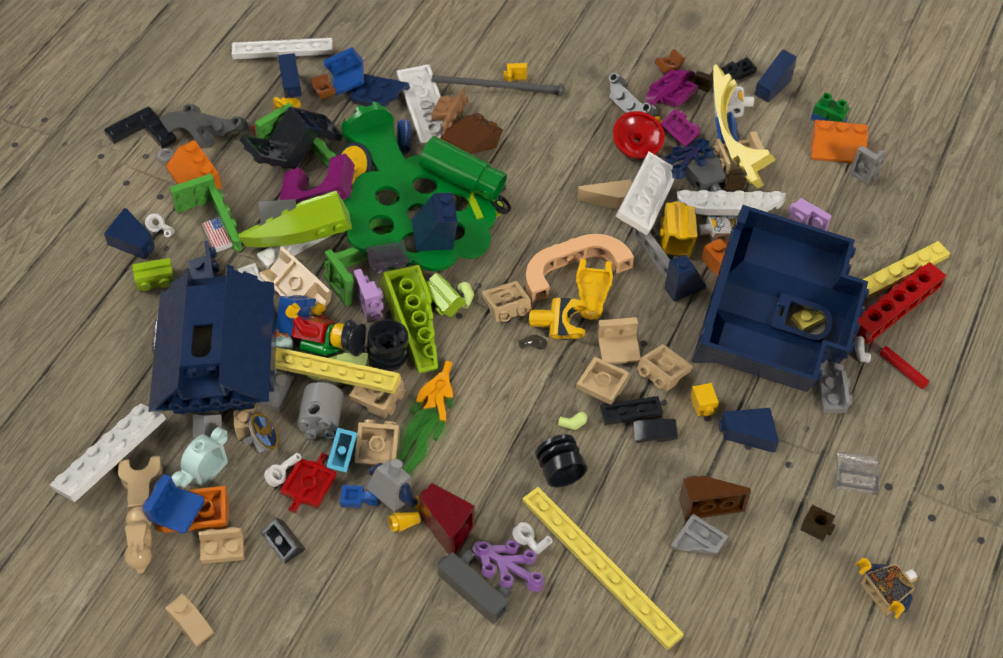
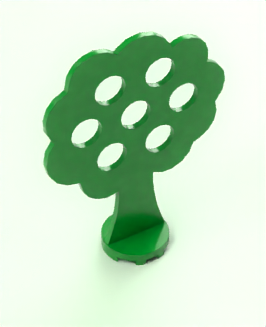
M372 102V106L365 108L360 105L355 108V113L347 121L346 119L343 120L341 132L347 143L359 142L365 145L371 154L372 164L377 170L358 176L352 185L350 198L343 200L349 210L352 229L346 230V236L353 248L364 253L374 254L377 262L389 270L406 268L413 263L414 265H419L421 269L428 271H444L452 267L459 258H479L489 250L491 243L489 230L494 226L497 216L496 209L490 203V200L485 199L479 194H474L484 218L476 219L470 203L467 209L456 211L457 225L464 230L465 235L459 240H454L452 250H429L417 253L405 250L401 244L402 240L408 236H414L412 220L407 215L411 208L423 207L434 193L453 192V195L462 196L466 200L468 197L470 201V192L420 167L419 159L421 155H413L404 159L395 136L394 118L388 107L381 106L378 102ZM420 178H427L436 184L437 189L432 193L423 194L414 189L413 183ZM381 190H392L399 196V201L393 205H382L375 199V195ZM384 218L393 224L394 229L388 234L380 235L374 233L370 229L369 224L374 219Z

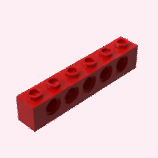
M931 262L924 266H919L913 275H907L900 285H894L887 295L883 294L874 305L870 304L865 309L862 317L858 318L857 323L860 324L856 336L863 337L864 343L868 345L941 288L947 275Z

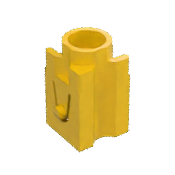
M678 201L666 203L665 216L661 218L659 233L661 248L665 254L674 256L686 254L690 258L697 239L694 206H688L684 202Z

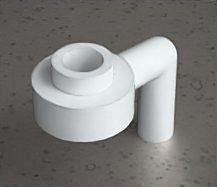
M152 213L147 216L145 225L148 230L152 232L162 230L165 237H170L175 233L174 228L165 224L164 217L161 214ZM154 219H157L159 221L158 225H155L153 223Z
M296 453L281 465L269 467L264 474L266 482L273 487L284 483L286 471L301 460V455Z
M525 522L519 523L513 529L514 539L521 545H528L536 554H540L553 542L551 537L546 536L541 542L537 543L534 540L535 533L533 528Z

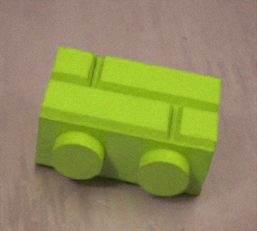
M170 258L132 264L137 291H149L157 287L167 288L175 279Z
M435 273L430 278V281L426 282L432 303L434 302L437 305L435 310L443 316L445 314L448 317H452L465 304L466 301L439 273Z

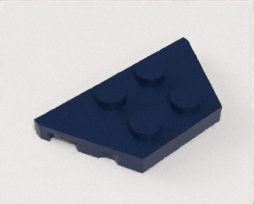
M364 74V83L351 89V100L353 104L372 106V102H378L379 105L386 107L391 101L399 97L398 94L404 89L408 91L410 84L408 82Z

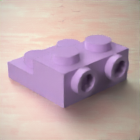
M800 198L796 203L793 202L790 205L788 212L791 214L787 218L827 231L832 215Z
M361 269L354 270L356 294L367 322L381 319L383 316L381 310H384V306L381 300L383 295L380 287L377 288L374 281L369 282L368 276H364Z

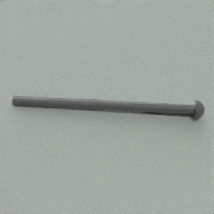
M432 75L431 82L520 89V91L558 94V96L563 95L565 92V86L562 83H559V86L436 75Z

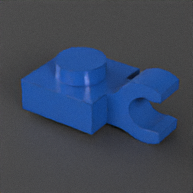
M343 485L340 499L341 507L362 508V503L377 506L378 498L370 491H364L363 486Z

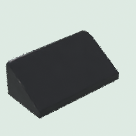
M274 518L261 532L283 563H287L305 550L304 546L282 519Z

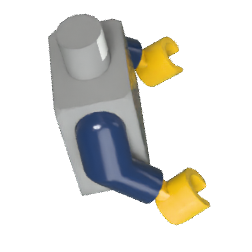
M393 459L386 463L380 462L369 468V474L372 477L366 488L395 512L407 504L410 507H415L418 511L421 510L419 496L416 495L414 497L412 495L411 476L402 469V461Z

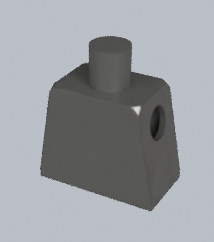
M718 156L707 159V165L702 167L697 166V163L687 165L685 178L697 191L717 192L724 189L726 176Z

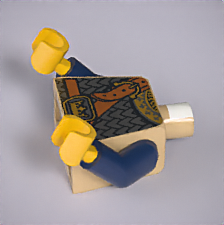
M861 558L855 563V566L861 568L859 571L860 575L867 573L861 584L885 616L894 612L896 614L894 617L898 619L901 614L908 612L913 600L912 593L915 589L912 583L918 579L914 570L909 569L903 573L896 564L891 566L887 564H873L866 558Z

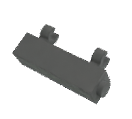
M469 549L461 558L453 552L449 556H444L438 562V576L494 625L508 611L509 601L507 598L512 594L511 589L513 587L504 588L501 586L498 591L495 590L469 567L475 562L473 558L475 554Z

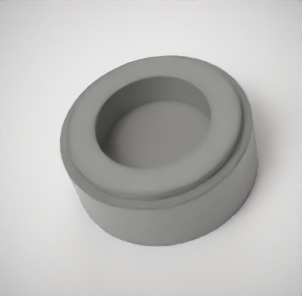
M169 148L160 150L157 153L158 162L166 166L174 155V151Z

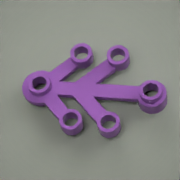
M509 540L506 545H490L485 541H479L473 544L472 552L475 554L474 557L482 563L483 576L493 577L496 567L490 563L491 559L497 564L500 585L502 587L510 588L513 584V576L508 573V570L527 580L526 587L530 591L539 592L543 589L544 578L541 573H530L516 565L518 563L534 564L536 560V553L534 551L527 550L524 552V555L501 556L497 553L516 554L519 547L518 542Z

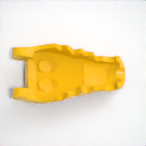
M580 258L576 273V284L579 299L587 302V309L580 311L583 318L590 320L598 319L602 315L603 304L613 282L612 261H606L605 270L585 268L586 259Z

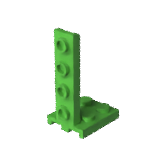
M290 102L255 122L257 138L269 139L289 106L293 107ZM316 137L309 148L329 168L330 158L335 157L336 154L326 147L322 139Z
M211 173L169 187L176 213L187 211L190 208L212 201L236 252L242 251L241 243L243 242L238 236L241 232L237 233L235 219L230 218L229 206L223 203V193L221 190H217Z
M353 247L335 254L332 249L325 251L324 254L328 260L324 262V267L327 269L324 277L344 306L352 305V297L354 296L353 284L355 280L353 275L348 273L345 268L375 256L374 254L361 252Z

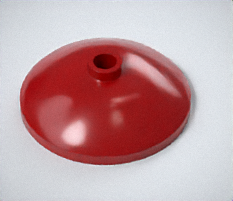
M641 111L623 114L616 121L612 133L613 141L619 151L630 158L638 160L645 159L648 152L656 155L661 150L665 139L664 130L660 122L652 115Z

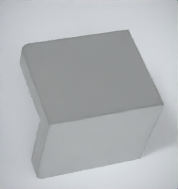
M193 414V438H197L200 435L211 437L212 432L217 427H221V414Z

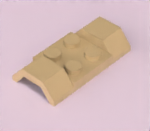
M283 246L280 248V257L273 266L258 274L266 282H273L274 290L280 296L302 295L316 299V303H323L325 307L331 301L332 291ZM311 307L309 315L317 316Z

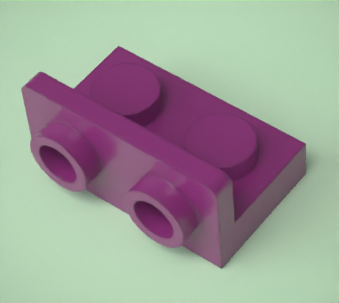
M674 109L660 124L680 144L687 147L700 135V128L693 121L690 123L686 119L687 116L684 112Z

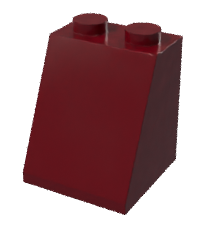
M431 483L427 489L424 488L419 496L421 519L449 555L452 552L456 554L475 526V505Z

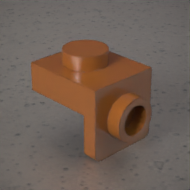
M673 49L669 57H657L655 64L661 72L668 73L671 70H679L685 58L676 49Z
M326 73L311 78L314 94L318 98L325 100L336 94L335 88L329 83Z

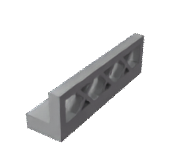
M654 225L651 228L654 237L650 232L648 235H645L634 228L633 235L666 279L669 261H671L669 258L673 260L678 257L665 254L660 247V235Z

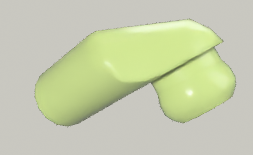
M462 282L458 285L457 289L460 290V293H463V299L466 302L462 307L467 309L474 298V292L468 282Z
M579 412L570 419L560 416L558 426L577 430L587 422V415L584 412Z

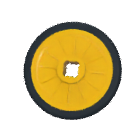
M359 142L347 144L339 153V155L346 153L355 164L352 185L358 176L370 172L372 169L371 154L368 148Z

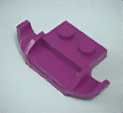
M684 69L669 71L649 86L650 90L646 96V103L653 106L656 103H665L677 108L699 91L698 85L687 80L689 77L694 79L695 73Z

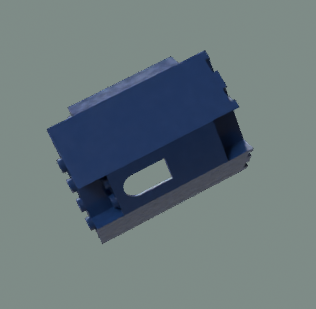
M227 264L226 276L193 279L189 268L184 271V275L180 278L177 277L170 284V288L167 291L164 290L160 293L148 412L172 410L174 414L204 413L213 410L245 409L247 407H254V403L269 402V392H274L277 310L273 302V282H262L257 280L256 275L246 271L240 273L234 270V266ZM213 325L211 351L205 357H194L192 355L194 326Z

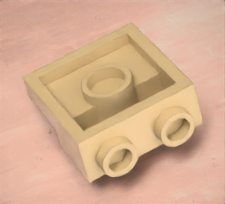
M517 281L482 291L483 299L489 306L490 314L496 322H506L515 316H525L532 310L529 296Z
M662 344L641 357L636 369L642 377H647L653 381L655 387L667 392L678 384L680 378L690 373L693 366Z
M594 357L577 382L576 389L612 405L617 395L621 394L628 383L630 373L605 360Z
M400 380L394 394L355 386L349 398L351 401L367 407L368 412L385 419L388 414L392 415L396 408L395 402L397 399L401 400L405 394L403 380Z
M364 420V423L359 422L354 463L376 465L380 462L386 463L389 460L397 459L400 426L396 425V422L385 421L384 424H376L374 420Z

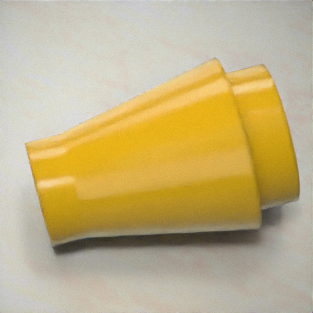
M418 511L396 512L388 516V523L392 532L400 533L416 524H420L421 519Z

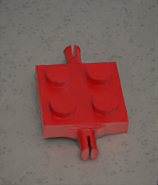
M321 452L317 461H308L301 458L294 466L280 490L282 495L293 499L292 504L288 508L291 513L293 511L296 514L301 504H306L316 509L319 508L337 477L335 471L324 466L329 457L328 454Z

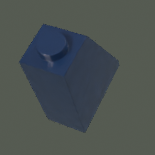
M782 49L757 82L754 95L769 103L791 82L797 56Z
M295 53L278 55L284 97L296 98L302 96Z
M126 208L120 212L104 233L107 245L144 260L155 248L152 235Z
M686 254L669 261L665 290L674 302L706 289L703 279Z
M770 407L723 412L721 420L718 421L719 431L723 432L725 440L769 452H776L779 440Z

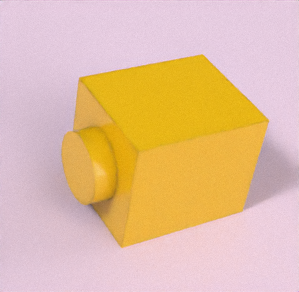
M712 383L693 386L690 397L696 415L710 416L716 413L719 402Z

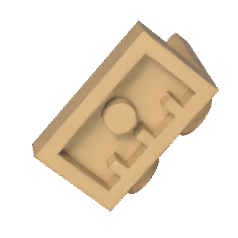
M637 317L598 321L597 336L602 360L610 364L636 363L640 361L641 356L636 336L638 327Z

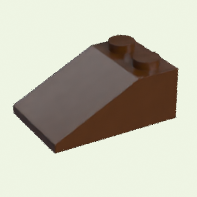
M475 113L465 116L443 133L440 138L470 154H475L496 148L503 129L498 127L497 123L486 120L482 114Z
M693 475L684 478L679 496L684 520H689L692 514L699 518L745 512L751 489L707 476L697 477Z

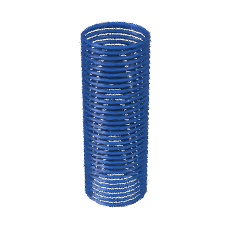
M402 119L397 123L398 146L401 153H407L411 150L410 122Z

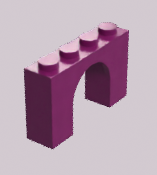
M346 153L330 158L326 178L319 186L308 191L309 177L300 167L286 171L280 200L296 199V204L333 191H337L342 200L350 198L355 164Z

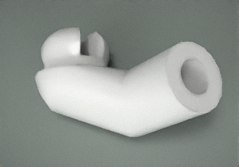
M858 336L854 340L857 359L861 363H869L871 354L865 353L864 338Z

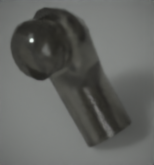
M536 334L518 340L521 349L531 346L542 350L547 346V340Z

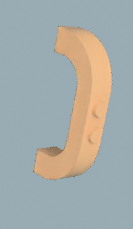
M588 234L569 239L560 244H554L538 252L530 260L526 270L527 295L531 303L549 298L550 286L545 279V275L554 269L580 261V258L598 257L606 261H612V268L617 274L633 268L634 256L623 242L604 234Z

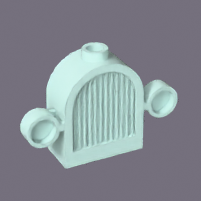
M217 427L212 432L211 437L200 435L189 444L181 459L182 470L177 471L172 476L176 487L184 488L190 484L196 489L206 488L228 463L223 447L228 440L226 430Z

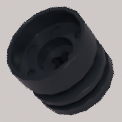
M383 319L375 322L370 326L367 337V353L370 365L386 371H394L402 367L407 360L408 331L406 327L392 319Z
M561 434L550 437L543 441L535 451V456L539 461L540 467L543 468L547 484L551 487L559 488L571 485L580 480L587 472L586 462L579 453V447L576 445V440L572 435Z

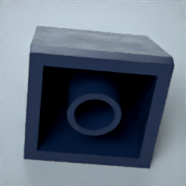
M453 192L434 193L412 219L416 251L453 249L458 223Z

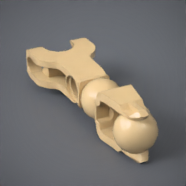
M160 456L151 457L149 465L139 471L132 469L129 459L119 462L118 475L122 486L128 491L129 510L125 525L128 548H126L124 559L126 564L135 569L138 574L144 573L152 559V534L150 529L152 522L148 521L142 509L145 500L154 491L155 484L163 476V464Z

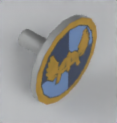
M261 413L252 415L249 419L251 435L243 439L244 444L254 443L258 454L266 450L271 451L275 449L278 445V434L273 423Z

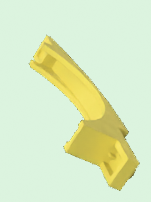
M716 64L713 66L715 105L723 138L731 158L740 165L743 171L747 172L748 175L745 177L750 185L753 184L759 189L764 184L757 171L776 160L768 150L745 147L736 142L732 137L727 123V109L730 97L737 83L735 79L731 80L732 77L729 73L725 75Z

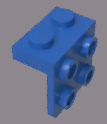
M163 474L162 478L155 484L151 496L145 500L142 510L148 521L185 534L205 500L200 495L176 487L171 476Z

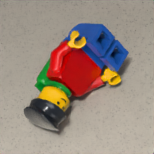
M302 295L280 296L276 321L277 329L281 333H287L288 336L302 339L300 343L301 351L321 356H332L343 349L346 353H351L355 357L362 354L366 340L365 324L357 325L353 320H348L346 323L328 320L325 314H322L326 307L323 303H316L315 298ZM311 307L317 316L309 315Z

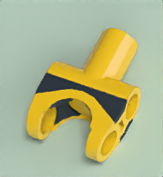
M553 298L551 310L530 311V327H550L549 337L552 339L570 340L582 338L585 336V329L576 328L570 325L569 321L573 314L587 309V302L572 298Z

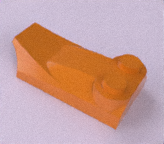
M226 486L186 490L202 496L205 500L188 531L200 529L221 530L228 526L229 499ZM156 524V531L163 533L176 532Z

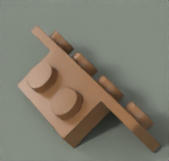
M461 89L457 97H440L431 113V120L444 121L442 124L444 133L459 122L465 106L468 105V96L465 93V89Z

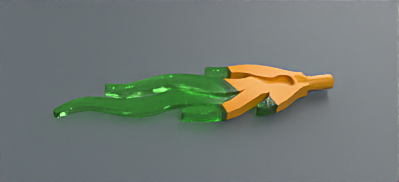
M446 361L442 372H439L435 378L421 388L415 405L411 409V413L415 414L420 410L424 401L428 399L427 404L410 421L405 430L404 449L399 457L400 461L408 457L412 441L417 437L415 452L403 468L408 474L426 457L428 438L432 429L438 423L434 433V441H437L446 425L444 399L447 401L449 409L453 406V391L449 382V373L453 365L451 361Z

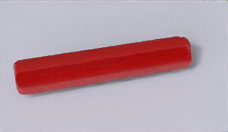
M885 346L881 349L879 354L921 389L928 386L930 381L891 348Z

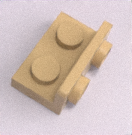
M228 527L221 530L207 529L199 532L201 564L244 560V535L242 528Z

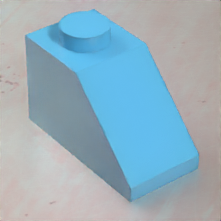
M337 428L326 468L347 473L357 437L356 432Z

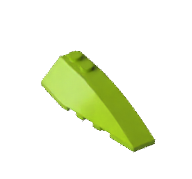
M333 191L296 204V208L291 211L286 209L281 212V216L277 218L271 217L266 220L265 224H257L238 234L245 247H279L326 238L350 230L352 226L349 210L338 192Z
M415 265L383 272L380 282L393 320L403 324L408 331L407 352L418 373L437 370L435 331L433 329V312L431 309L432 300L420 266Z

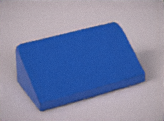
M728 112V127L732 137L737 142L739 141L736 118L732 112ZM715 117L718 139L720 138L722 144H726L721 132L719 119Z

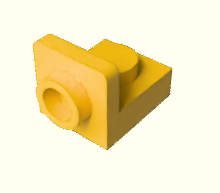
M527 63L507 64V71L503 72L504 81L511 82V80L527 79Z
M273 98L275 110L289 102L293 107L299 108L301 102L296 98Z

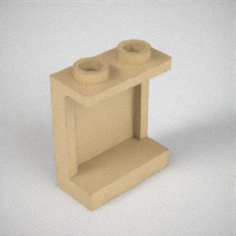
M756 131L749 132L748 140L737 141L748 148L765 150ZM720 138L716 139L715 146H713L714 156H718L725 176L746 172L731 158L727 145L722 144Z

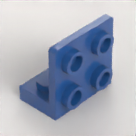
M353 47L324 60V66L333 75L335 96L364 83L363 59Z

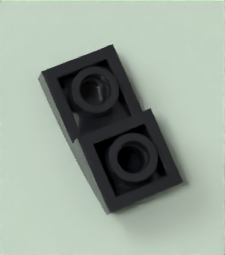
M745 57L737 63L731 61L721 67V70L725 75L729 73L732 77L731 80H739L756 72L757 67L748 57Z
M651 419L633 422L635 441L637 443L652 440L664 442L678 439L676 419Z

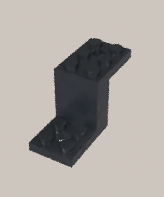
M289 106L268 140L242 135L239 141L244 145V149L253 156L254 161L259 164L265 163L273 167L280 166L284 169H296L316 137H324L331 141H341L343 134L326 115Z

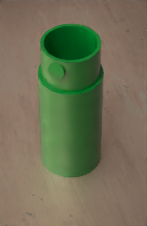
M437 136L429 139L419 159L420 167L493 202L501 194L507 180V174L492 167L490 163Z

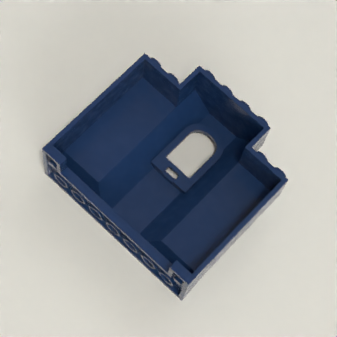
M742 205L730 233L691 362L718 363L808 392L811 387H815L816 382H819L822 375V370H820L821 364H824L825 360L840 364L843 359H847L855 346L853 337L859 331L860 324L857 323L858 318L862 317L865 309L862 303L869 294V289H867L868 281L848 275L851 269L849 261L850 258H853L856 247H853L855 240ZM790 304L822 314L826 321L824 331L820 334H811L784 325ZM784 307L783 315L779 316L780 308Z

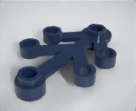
M700 138L695 140L691 146L685 148L676 146L672 148L673 155L665 156L664 160L671 165L683 160L680 164L672 167L673 179L684 178L686 176L685 168L693 159L699 167L707 165V158L715 155L714 148L709 147L710 143L708 140Z

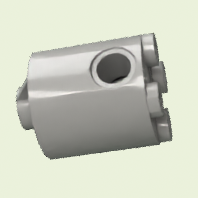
M326 382L311 383L305 387L298 418V428L305 433L304 436L307 439H315L316 437L335 438L344 397L343 392L338 387Z

